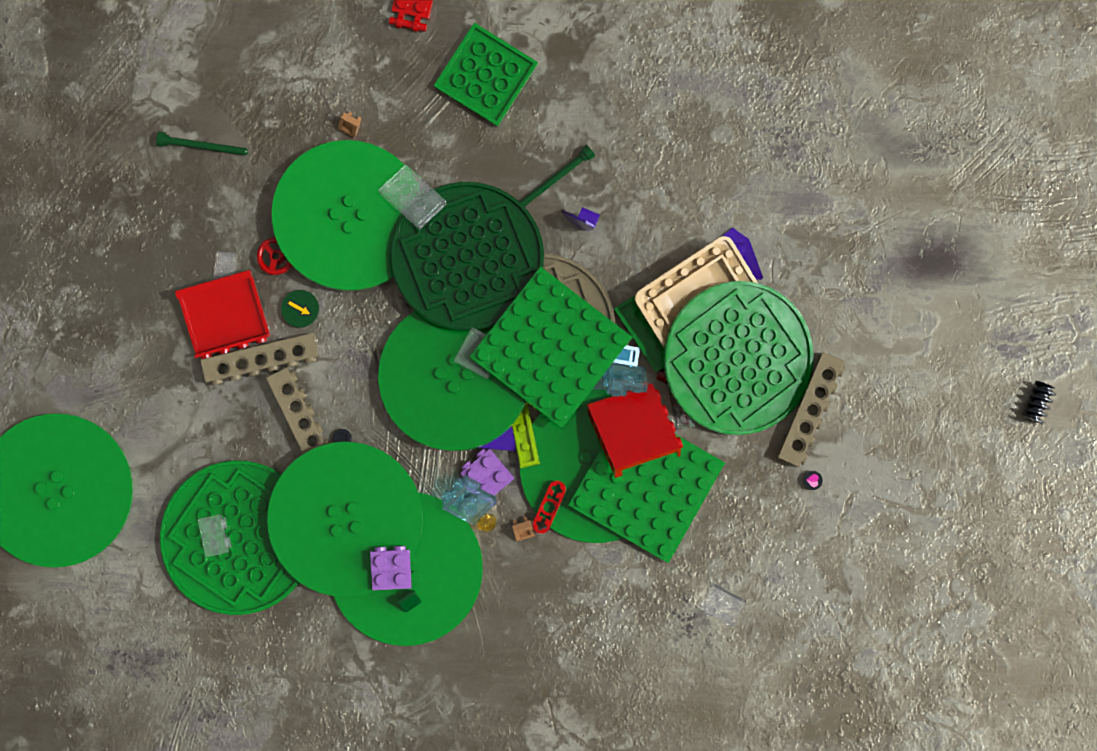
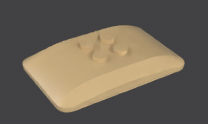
M721 236L638 290L635 294V302L664 348L668 330L675 316L693 296L719 283L729 281L758 282L733 241L727 236Z

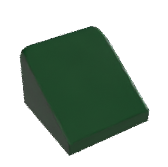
M412 590L398 600V604L405 612L410 611L422 602L415 590Z

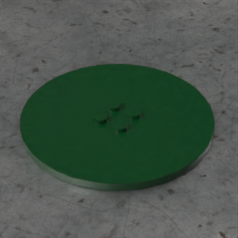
M477 182L450 183L422 195L401 217L391 243L392 274L398 290L405 301L426 320L435 325L456 331H479L492 328L540 267L543 268L544 265L542 237L529 211L507 192L494 186Z

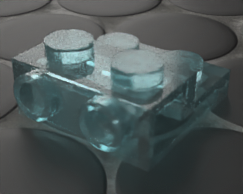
M612 363L602 376V380H604L603 389H606L607 394L612 396H626L627 390L635 393L647 392L646 367Z
M466 475L462 479L457 478L453 483V488L450 491L446 490L442 495V509L473 526L497 502L496 496L481 489V483Z

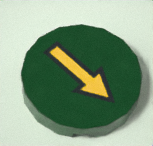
M295 290L283 299L281 312L285 321L291 326L304 328L312 325L317 320L320 308L316 297L310 292Z

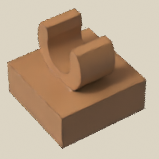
M352 112L344 113L340 118L338 130L355 138L360 127L361 117L359 116L358 119L352 117Z
M526 516L523 517V523L518 524L516 519L513 521L514 525L512 528L517 542L535 536L531 521H528Z

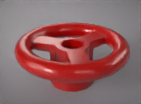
M272 237L262 242L259 246L257 262L264 272L271 275H280L287 272L292 266L287 262L284 267L276 269V265L282 264L285 257L281 250H273L269 246V244L277 243L276 238ZM264 249L269 253L270 267H267L263 262L262 254ZM278 253L279 258L274 260L273 255Z

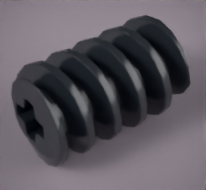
M1035 381V385L1038 388H1032V392L1035 395H1029V399L1032 402H1026V406L1029 409H1023L1022 412L1026 416L1022 417L1034 423L1044 424L1045 422L1040 418L1047 417L1048 415L1043 411L1051 409L1046 404L1054 402L1049 397L1056 396L1057 394L1052 391L1055 389L1053 386L1041 381Z

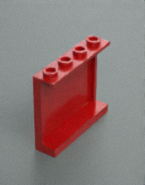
M251 269L175 291L193 344L195 358L200 357L201 360L212 357L211 353L214 352L224 354L230 352V348L235 346L238 349L249 346V342L256 341V344L267 341V337L271 335Z
M652 383L587 405V414L615 478L622 476V470L675 452L677 457L681 454V448H683L680 437H676L674 423L669 421L667 417L668 410L660 401V392L658 389L655 390Z

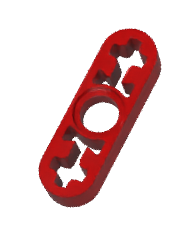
M554 481L548 487L533 522V528L537 533H546L553 522L566 491L565 485L561 481ZM560 484V489L563 491L562 493H557L556 498H559L557 503L555 500L547 498L548 494L553 495L554 490L551 489L552 486ZM546 502L554 503L555 510L552 513L545 512L544 504ZM540 512L547 516H552L551 520L546 518L545 524L547 528H542L541 531L538 530V525H536V522H541L543 516H539Z

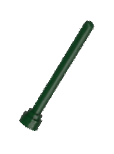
M158 131L156 146L165 147L170 144L244 156L249 152L247 148L170 137L167 132Z
M586 144L581 148L580 155L519 202L524 207L527 206L580 163L587 160L590 161L596 157L594 152Z

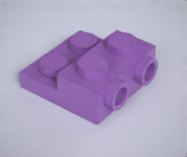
M484 448L476 455L478 458L473 463L469 461L461 467L463 472L460 474L486 503L515 478L491 449L486 451Z
M394 546V550H386V547H374V551L370 552L372 590L412 588L410 549H406V546Z

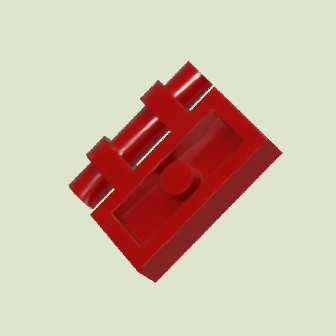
M394 0L392 13H397L398 17H390L389 24L396 25L397 28L401 29L406 27L415 32L419 30L426 32L427 24L421 23V19L429 20L433 0ZM405 15L415 17V20H404Z

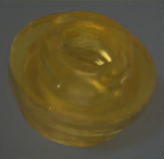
M484 514L479 518L477 525L484 532H489L496 527V518L493 514Z

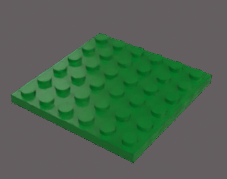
M540 267L469 358L562 429L626 347L632 336Z
M680 437L683 448H681L679 457H677L675 452L622 470V476L615 478L601 447L568 506L669 563L725 462Z

